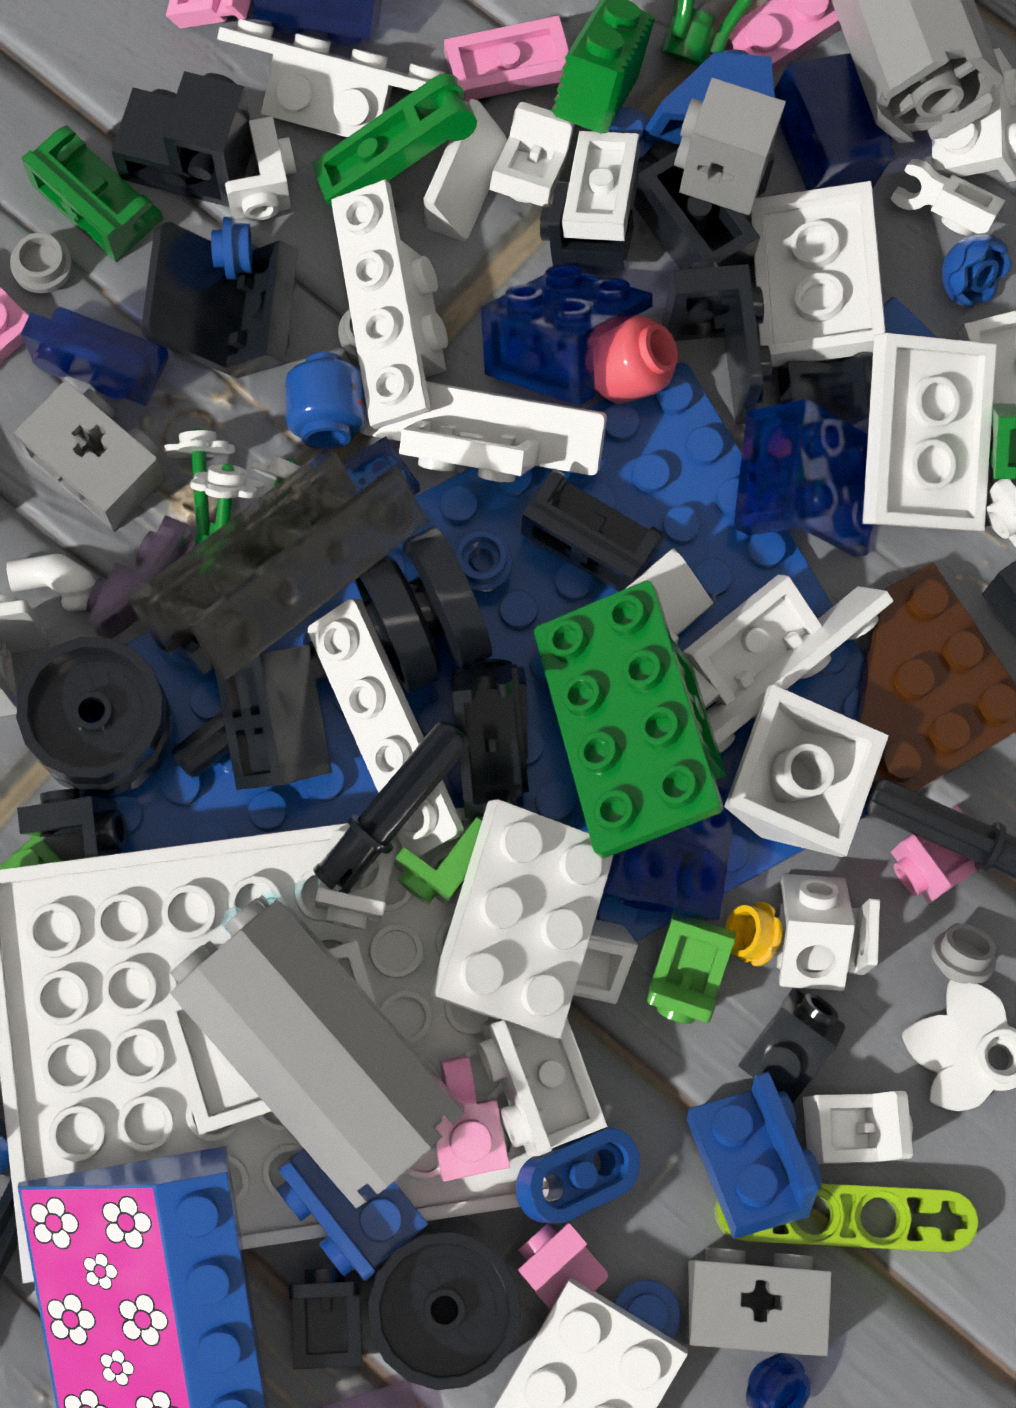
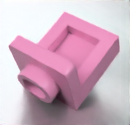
M958 805L952 807V809L963 813ZM913 834L901 841L891 851L897 860L893 867L901 883L914 896L922 894L928 904L977 871L975 861Z
M547 1223L518 1249L526 1261L516 1269L517 1273L549 1310H551L570 1276L593 1291L608 1278V1272L585 1247L587 1243L570 1223L565 1224L557 1232Z

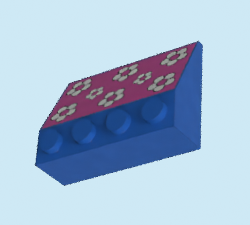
M227 1146L18 1183L19 1199L56 1408H269Z

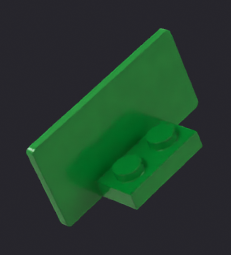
M646 580L538 625L534 629L535 639L592 847L599 857H609L722 812L723 803L716 780L727 776L693 665L671 638L657 589L651 581Z

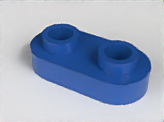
M605 1128L554 1147L551 1152L541 1156H533L524 1163L517 1177L516 1194L519 1205L524 1213L536 1222H569L627 1193L633 1187L640 1170L638 1149L632 1138L624 1131L615 1128ZM596 1153L599 1155L601 1161L598 1173L596 1167L594 1166V1157ZM544 1178H546L549 1185V1192L546 1198H544L542 1188Z

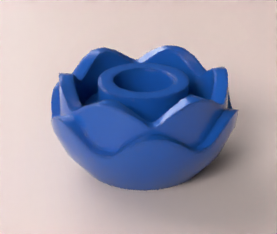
M977 234L960 240L951 248L942 265V281L952 301L963 306L973 307L975 303L987 302L996 295L999 280L1007 276L1011 270V261L1007 255L1008 247L1001 239L990 234Z

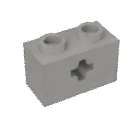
M712 78L704 101L692 98L682 125L680 136L683 137L674 162V166L684 169L679 193L750 215L769 161L786 101Z
M64 380L13 434L25 456L115 532L165 480L157 458L161 452L154 442L136 427H133L127 433L113 421L112 418L115 416L114 410L95 391L88 388L82 394L67 380ZM89 447H91L94 451L100 452L103 449H105V451L101 454L100 457H98L95 453L90 451L84 455V452Z
M706 1248L705 1261L688 1260L683 1343L692 1346L828 1357L831 1271L813 1270V1256L773 1253L772 1266L746 1264V1251ZM756 1281H760L762 1293L773 1295L772 1309H761L758 1320H754L753 1309L741 1306V1292H753Z

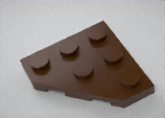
M934 562L884 589L888 591L893 602L877 614L879 620L874 626L871 648L865 657L858 701H861L857 722L889 735L870 790L879 779H887L914 792H918L1016 734V684Z

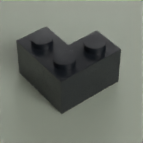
M184 71L177 94L164 89H156L150 92L133 87L111 150L118 175L124 181L230 207L225 183L245 177L254 149L244 86L236 84L233 80L221 74L207 73L202 76Z
M678 149L639 172L634 207L680 270L688 264L700 261L715 262L718 264V267L749 264V269H751L760 235L743 213L679 193L684 169L674 166ZM770 154L756 197L766 191L775 160L772 154Z

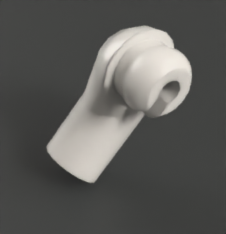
M50 554L7 561L6 563L8 581L12 592L48 586L55 592L61 593L62 607L70 612L89 609L95 603L96 597L92 587L96 582L91 572L65 555Z

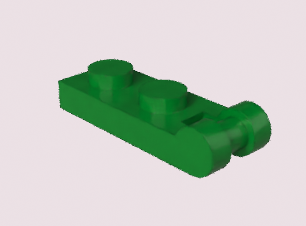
M445 73L433 77L311 163L325 201L332 207L331 199L382 180L388 182L406 168L416 164L422 157L447 140L460 141L468 138L477 127V119L470 104L465 101L464 90L456 76Z

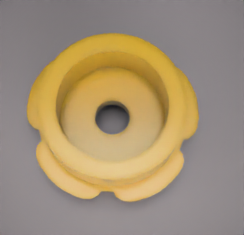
M756 902L753 906L741 905L729 915L725 928L736 932L731 954L737 956L742 962L748 963L751 961L753 966L765 965L782 946L784 930L781 920L774 916L775 909L773 906L765 902Z

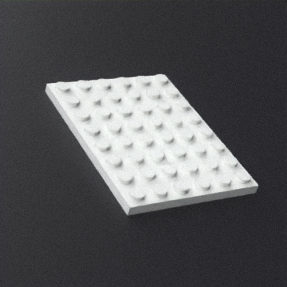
M457 808V814L464 827V834L475 818H465L464 808ZM349 823L0 870V1080L23 1283L34 1282L17 1187L19 1182L227 1146L243 1249L329 1236L312 1213L301 1222L276 1190L277 1187L286 1181L278 1171V1168L303 1147L272 1111L199 1135L160 1002L173 998L169 992L179 984L170 972L197 948L205 945L208 941H211L219 949L232 937L224 925L251 901L259 898L261 895L270 904L282 896L327 949L357 940L377 1007L443 1082L439 1061L461 1056L469 1057L475 1085L476 1101L494 1098L497 1100L510 1168L443 1182L434 1145L432 1149L395 1180V1183L425 1221L520 1207L516 1194L517 1177L524 1163L533 1156H527L524 1145L515 1148L512 1144L501 1114V1109L509 1106L500 1080L495 1082L489 1080L478 1052V1043L486 1041L481 1027L499 1020L429 997L462 885L447 905L435 897L428 905L413 896L397 882L402 872L393 866L385 898V909L380 923L367 920L365 930L326 922L327 910L315 908V900L321 880L316 876L313 868L327 855L333 830L346 832L350 827ZM397 834L390 841L397 844L395 857L403 848ZM463 834L421 860L437 870ZM376 861L371 864L352 888L362 889L373 883L378 873ZM544 1178L542 1188L544 1198H546L549 1192V1185L546 1178Z

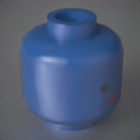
M319 352L311 354L306 358L305 362L297 364L287 373L285 381V422L289 430L295 436L301 438L306 446L322 450L337 449L350 443L351 438L363 429L366 421V400L361 371L357 367L343 361L341 356L335 353Z

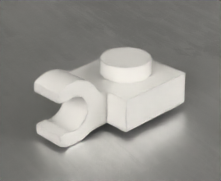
M911 159L904 171L920 180L921 191L911 193L898 186L891 197V200L898 207L906 210H916L924 205H933L931 211L942 216L941 221L946 227L966 236H972L974 233L987 234L1005 200L953 174L950 178L939 174L930 164L920 159Z

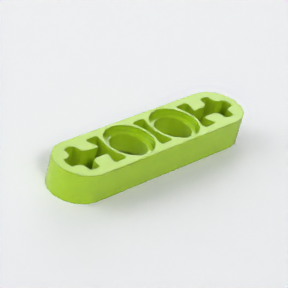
M822 1184L816 1196L822 1198L830 1210L829 1224L822 1232L818 1234L805 1233L794 1221L782 1225L784 1234L773 1233V1228L734 1240L756 1243L951 1252L961 1250L971 1243L977 1233L978 1217L969 1199L961 1193L950 1190ZM716 1198L714 1207L716 1223L724 1234L733 1239ZM873 1198L886 1200L892 1205L896 1213L894 1229L883 1238H877L867 1233L861 1223L862 1208L866 1202ZM907 1198L916 1199L917 1203L913 1212L915 1214L938 1213L941 1211L942 1202L948 1203L949 1213L954 1216H960V1229L950 1230L948 1241L942 1240L940 1229L936 1227H913L916 1241L907 1240L912 1220Z

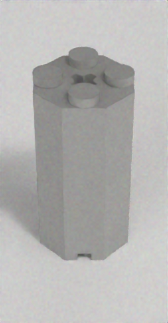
M832 0L875 123L898 143L914 142L912 132L924 130L928 131L931 140L947 138L989 112L993 103L990 90L993 84L999 89L1004 76L974 0Z
M261 895L259 898L251 901L224 925L232 937L219 949L211 941H208L205 945L197 948L170 972L179 984L169 993L357 1209L367 1202L369 1186L376 1194H379L432 1149L442 1138L435 1129L443 1121L441 1117L445 1115L454 1125L464 1114V1106L282 896L270 904Z

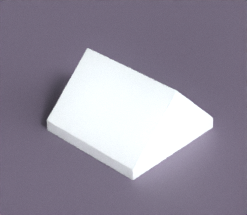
M769 685L724 807L761 838L845 857L848 854L889 735L776 685Z

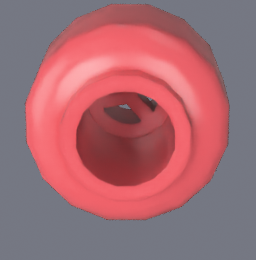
M630 316L605 326L591 335L586 347L585 357L587 379L602 397L614 404H629L659 393L670 384L678 362L677 345L666 327L647 316Z

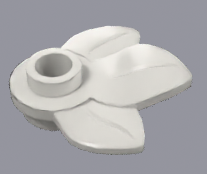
M950 980L946 992L947 1015H936L921 1019L902 1032L903 1041L913 1059L924 1068L937 1073L932 1082L929 1096L930 1103L953 1111L970 1110L980 1106L993 1090L1007 1091L1016 1088V1029L1008 1026L1005 1009L1000 998L978 983L962 984ZM993 1046L1001 1047L1008 1054L1009 1063L1005 1070H997L990 1065L988 1053Z

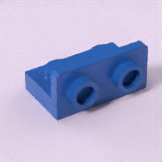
M769 1072L755 1075L751 1091L689 1108L686 1119L733 1239L809 1217L818 1189L822 1186L820 1169L813 1153L809 1149L802 1150L794 1132L796 1128V1115L791 1099L784 1090L777 1091Z
M304 1148L278 1168V1171L286 1181L276 1188L277 1192L301 1222L311 1213L329 1235L319 1245L344 1277L355 1268L363 1280H367L376 1272V1267L428 1225L395 1181L379 1194H376L369 1186L367 1202L356 1209Z

